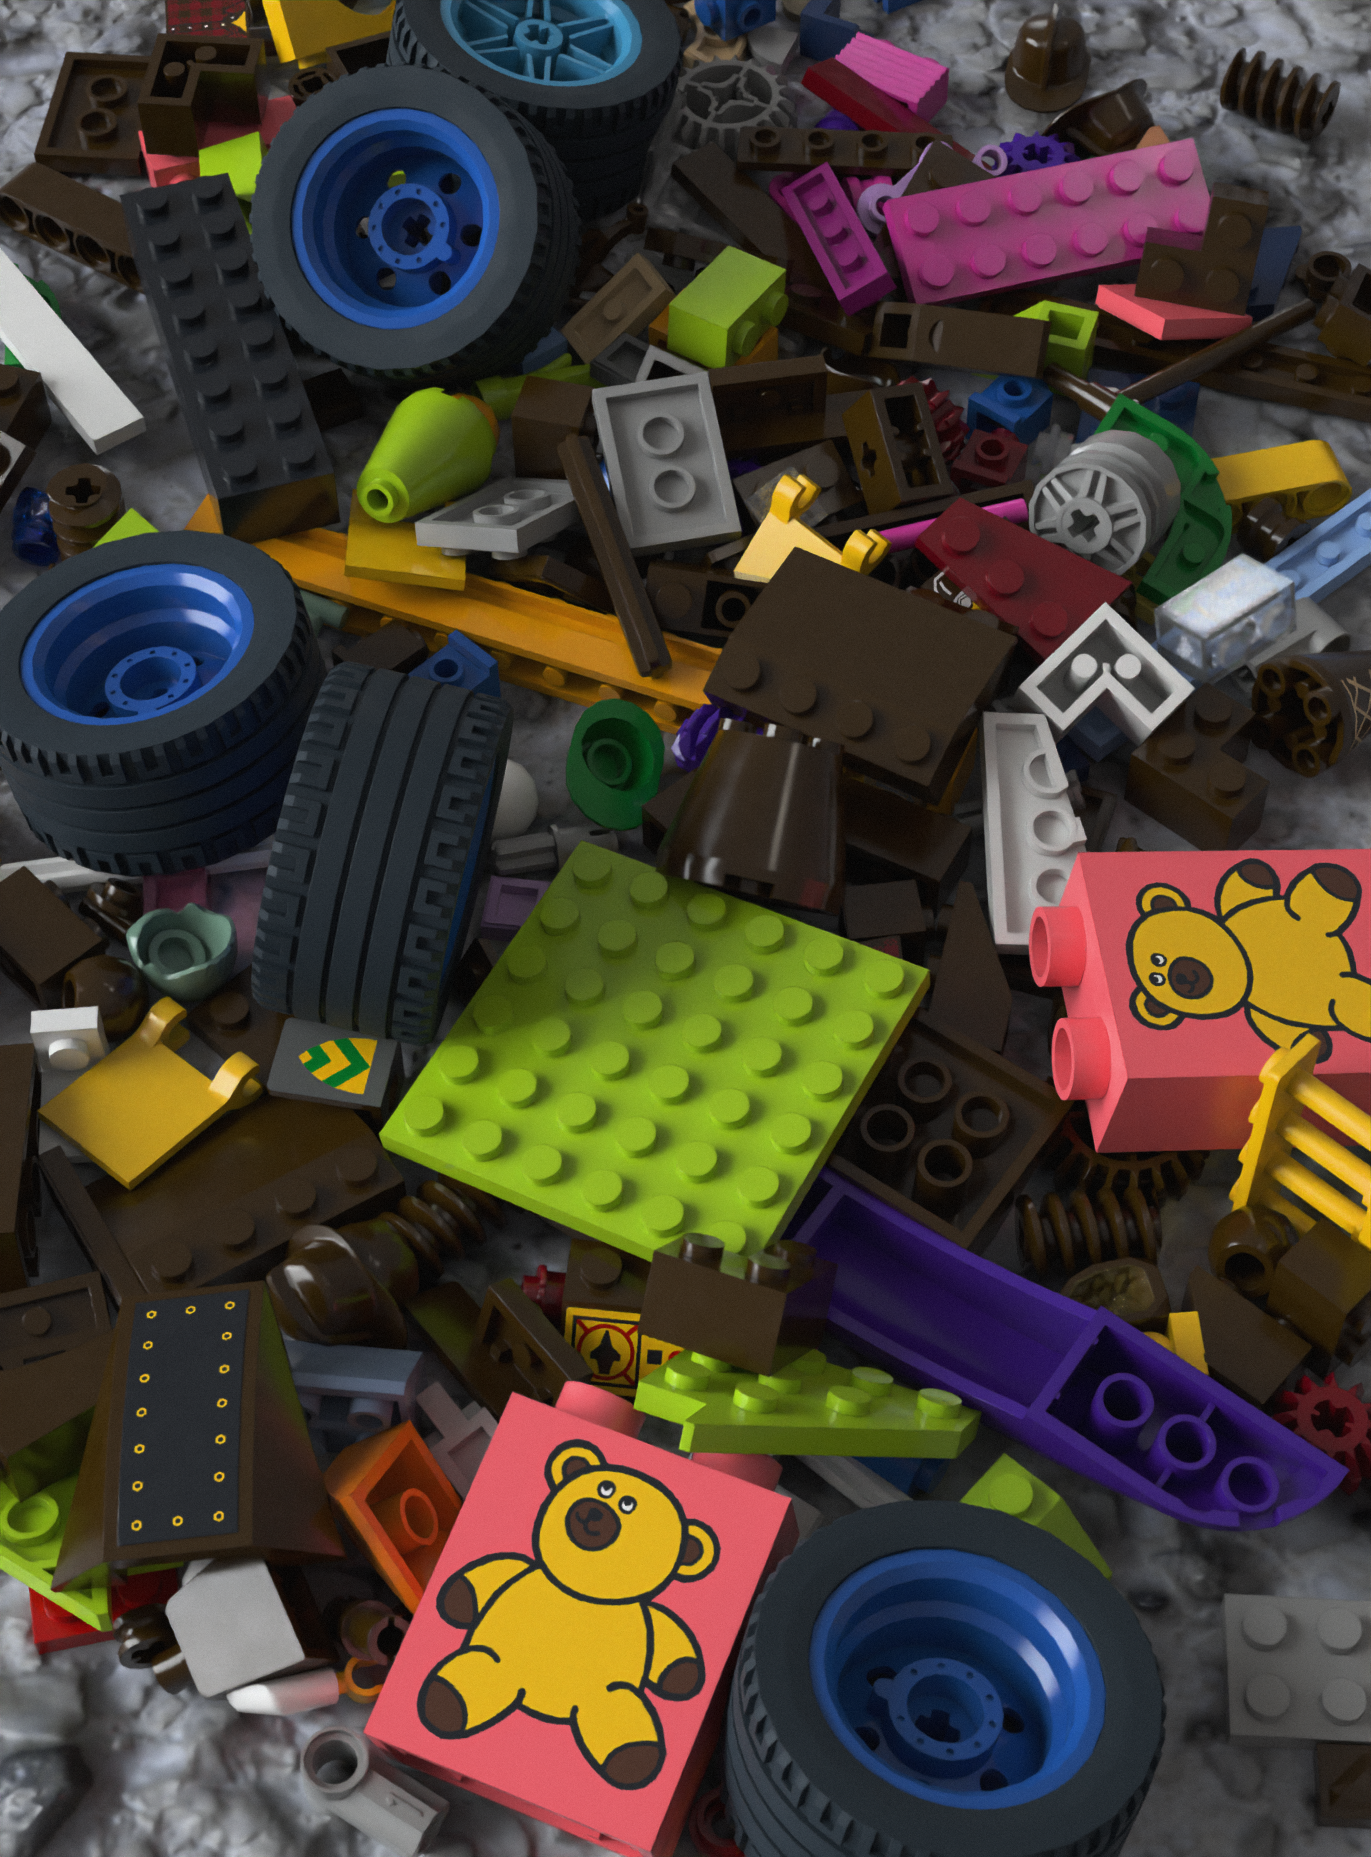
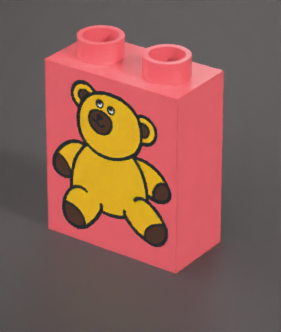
M1371 849L1078 852L1059 906H1041L1035 909L1029 932V957L1032 975L1039 987H1062L1068 1018H1060L1057 1021L1053 1033L1052 1072L1054 1084L1062 1100H1085L1096 1153L1242 1149L1249 1140L1253 1129V1124L1248 1121L1249 1115L1257 1101L1261 1098L1264 1086L1259 1081L1262 1068L1275 1051L1283 1046L1291 1050L1308 1033L1321 1041L1313 1076L1371 1116ZM1304 1105L1301 1117L1342 1146H1362Z
M566 1382L555 1408L512 1392L363 1733L389 1759L623 1857H672L719 1740L724 1708L755 1601L759 1594L763 1593L765 1582L769 1575L776 1571L777 1564L785 1556L793 1553L800 1536L792 1499L774 1492L783 1467L767 1454L693 1453L690 1460L637 1440L646 1420V1415L641 1411L633 1409L634 1405L623 1398L585 1383Z

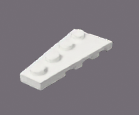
M983 712L978 724L989 930L997 954L1029 955V932L1032 915L1037 907L1059 906L1078 852H1087L1084 845L1087 838L1080 817H1075L1066 792L1069 784L1045 714Z

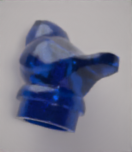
M27 486L21 491L12 509V551L17 558L25 563L34 566H50V564L57 562L59 554H61L58 548L57 535L54 533L53 519L49 513L48 503L50 498L47 493Z

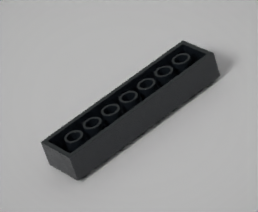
M229 174L202 176L194 180L161 187H149L120 195L129 247L221 534L250 544L341 523L335 473L282 323L274 311L275 304L267 299L264 294L266 288L259 282L257 275L259 268L253 261L252 254L254 250L252 244H250V233Z

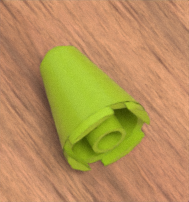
M431 387L415 391L396 407L357 482V497L366 513L381 522H397L443 505L447 501H454L468 496L478 490L489 479L493 470L491 469L492 456L496 453V439L488 419L472 401L464 396L456 399L441 393L445 389Z

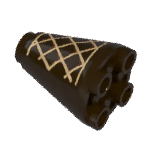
M1371 650L1297 654L1279 657L1262 665L1258 670L1257 678L1252 687L1251 710L1256 713L1251 734L1253 744L1260 749H1267L1285 768L1295 771L1306 778L1322 774L1341 762L1371 733Z

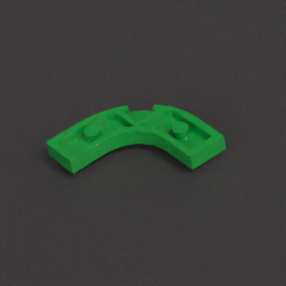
M1119 393L1093 435L1111 429L1131 431L1155 442L1173 462L1181 483L1178 513L1168 529L1163 547L1135 592L1179 618L1186 620L1191 616L1226 556L1232 532L1231 505L1226 506L1224 495L1216 479L1219 471L1202 447L1171 422Z

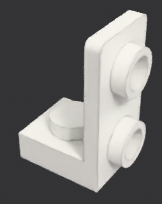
M98 1006L31 1011L30 1034L42 1068L41 1107H43L99 1061L106 1058L110 1054V1047L106 1039ZM40 1120L39 1155L60 1145L70 1163L93 1162Z

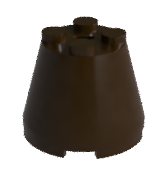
M720 718L718 730L657 850L655 863H657L656 872L666 877L690 880L726 894L766 902L774 906L837 917L841 904H844L847 892L843 757L846 746L819 738H808L807 745L801 744L803 732L797 729L765 723L763 734L759 735L756 734V725L734 719Z

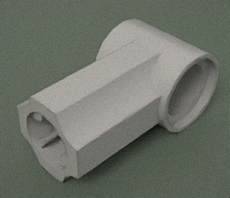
M1303 597L1294 601L1280 614L1273 629L1231 653L1228 657L1227 670L1232 676L1234 687L1249 700L1252 698V687L1257 678L1258 670L1265 663L1283 656L1349 651L1353 643V637L1312 599Z
M343 1726L327 1727L315 1732L306 1741L301 1752L300 1767L304 1792L309 1804L318 1813L328 1817L342 1818L400 1857H419L426 1852L438 1834L441 1824L449 1811V1801L369 1751L364 1740L355 1731ZM333 1760L346 1761L356 1768L354 1775L340 1784H328L316 1776L321 1767Z

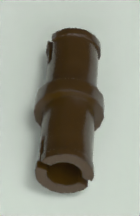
M341 1595L328 1602L323 1610L322 1617L331 1638L339 1642L345 1652L356 1659L375 1660L381 1665L387 1666V1660L391 1661L392 1664L394 1663L410 1626L407 1621L399 1616H395L392 1610L382 1602L364 1598L360 1600L355 1596L348 1595V1600H346Z

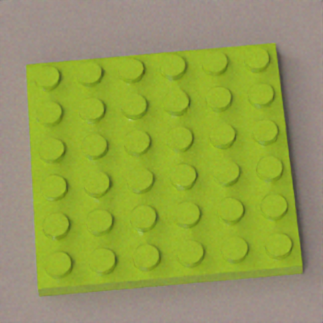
M581 840L380 1131L379 1136L383 1148L649 1262H652L654 1250L681 1238L686 1233H701L716 1237L725 1243L724 1250L749 1257L780 1240L929 989L930 970L699 883L663 876L656 872V867Z

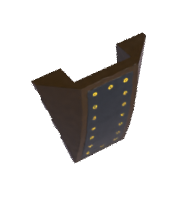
M264 1280L122 1298L50 1588L54 1593L128 1585V1568L260 1553L274 1568L348 1560L341 1535L338 1533L329 1504L331 1500L324 1476L319 1469L309 1436L310 1428L305 1411L299 1401L291 1374L293 1370L268 1285Z

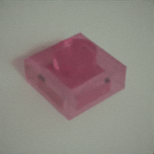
M207 866L173 875L143 876V915L147 912L163 908H169L178 913L191 902L212 911L211 874Z

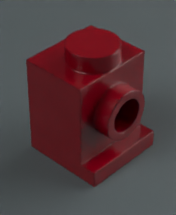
M997 428L990 433L975 429L959 459H955L951 465L950 483L953 494L949 497L980 491L971 488L973 482L994 488L1023 481L1026 474L1029 445L1020 443L1019 438L1007 429Z

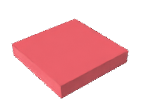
M1136 284L1099 285L1095 301L1099 308L1159 340L1224 339L1250 326L1253 317L1247 314L1241 316L1134 296Z

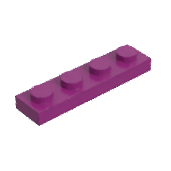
M828 162L781 189L848 317L862 308L876 304L884 295L897 288Z

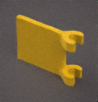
M785 474L774 489L769 513L734 571L771 579L796 546L868 575L887 555L892 542L875 529H870L868 534H865L862 530H855L848 539L843 552L799 518L815 502L821 487L805 475L800 474L796 480L790 474Z
M352 488L344 576L464 591L466 555L447 556L442 554L440 547L417 546L415 523L402 521L385 523L372 518L362 508L356 489ZM455 501L445 502L444 508L455 503Z
M168 996L152 1006L134 1035L37 1110L40 1120L130 1191L225 1112L240 1109L256 1101L263 1093L262 1086L252 1079V1077L260 1072L259 1064L242 1051L233 1054L226 1060L213 1081L174 1053V1051L181 1048L189 1040L190 1033L178 1023L187 1017L186 1009Z

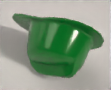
M616 698L601 700L586 709L575 726L571 745L567 751L566 786L573 803L586 818L600 827L615 831L636 829L643 823L641 806L657 795L660 775L664 765L665 745L659 727L646 711L632 702Z

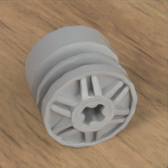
M1111 429L1092 435L1037 484L1029 503V529L1031 533L1121 576L1171 527L1178 513L1181 483L1173 462L1155 442L1136 432Z

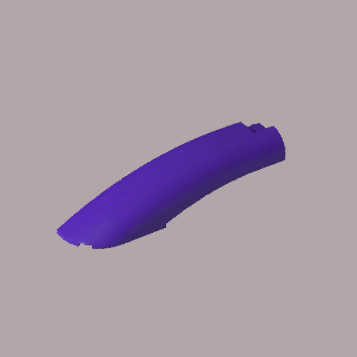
M825 1165L822 1167L780 1240H792L810 1245L817 1250V1258L838 1264L824 1328L825 1332L920 1390L933 1388L955 1394L962 1400V1406L981 1411L979 1423L1072 1472L1177 1520L1219 1531L1242 1532L1276 1527L1297 1519L1322 1503L1338 1487L1349 1472L1348 1468L1103 1306H1100L1098 1310L1090 1308L1035 1284L962 1248L861 1190Z

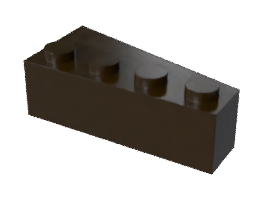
M34 1043L0 1045V1294L31 1287L29 1277H39L40 1250L36 1246L34 1217L42 1216L41 1179L37 1162L40 1160L38 1156L40 1119L37 1110L41 1108L42 1071Z

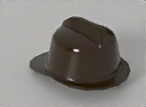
M1054 3L1050 13L1034 15L1023 23L1016 41L1010 50L1005 72V91L1010 99L1023 109L1037 113H1055L1070 108L1081 99L1087 84L1092 57L1091 50L1086 45L1085 31L1076 19L1063 15L1060 3Z
M1134 79L1116 90L1073 105L1058 115L1046 127L1041 136L1049 137L1058 133L1060 143H1073L1074 149L1081 147L1095 158L1135 150L1148 129L1156 126L1153 122V116L1143 100L1148 84L1144 79Z
M311 1224L295 1232L286 1245L283 1262L271 1269L266 1275L279 1326L286 1335L296 1341L311 1344L318 1343L324 1346L351 1345L407 1350L409 1335L403 1313L391 1294L366 1266L357 1250L346 1237L327 1225Z

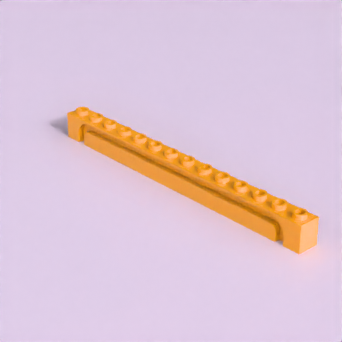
M209 494L200 504L184 530L221 534ZM315 528L250 543L267 553L270 558L282 564L283 568L290 573L293 582L297 584L299 589L348 607L350 609L349 617L345 626L341 629L342 631L364 637L369 633L376 632L395 619L405 628L412 627L420 633L428 646V658H430L448 644V635L457 629L498 661L499 680L588 708L598 701L613 698L632 702L646 711L661 731L676 735L685 719H689L696 709H700L704 704H711L703 692V688L723 650L722 648L709 647L680 638L673 633L662 631L672 658V667L663 672V677L658 679L641 677L635 667L617 616L601 614L569 604L559 598H549L516 588L503 581H493L467 572L464 591L344 576L348 534L336 533L323 528ZM978 728L975 729L938 807L921 799L911 803L936 813H945L952 816L955 810L954 804L958 803L974 768ZM843 766V773L848 777L877 789L881 785L905 797H914Z

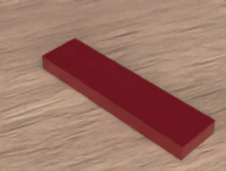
M833 57L808 67L801 81L803 87L842 114L851 118L865 130L944 134ZM953 140V150L972 162L975 155ZM982 160L983 166L991 170L992 166Z

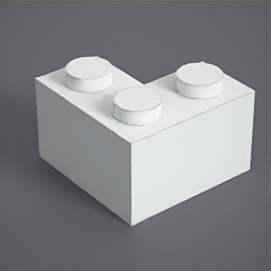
M1105 602L1018 687L1009 705L1017 713L1045 714L1055 745L1094 706H1097L1139 747L1188 699L1195 690V687Z

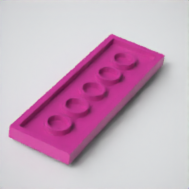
M1189 138L889 199L882 208L908 303L942 306L1140 264L1148 226L1202 236L1210 196L1194 139Z

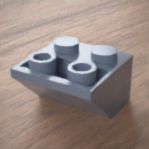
M284 1340L293 1370L291 1374L299 1401L305 1411L310 1428L309 1436L316 1457L324 1455L325 1452L340 1453L349 1445L407 1420L411 1421L420 1435L424 1411L416 1401V1397L428 1387L423 1352L351 1345L324 1346L318 1343L311 1344L303 1341Z

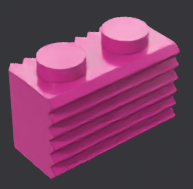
M860 32L857 33L856 38L852 37L850 44L847 43L845 50L841 49L840 54H836V60L926 122H929L947 103L949 68L940 65L932 58L919 57L897 48L888 40H877Z

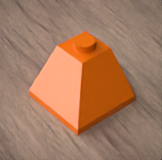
M407 1420L345 1447L323 1473L331 1500L329 1504L333 1517L338 1520L354 1546L414 1616L463 1502L411 1421Z

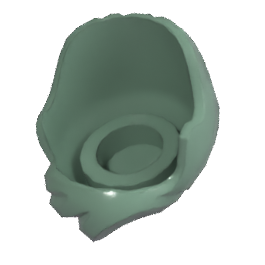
M192 902L188 903L178 913L169 908L147 912L136 923L131 925L126 934L131 957L145 981L160 993L183 1002L204 1001L221 989L228 981L238 955L237 931L232 918L224 914L214 913Z

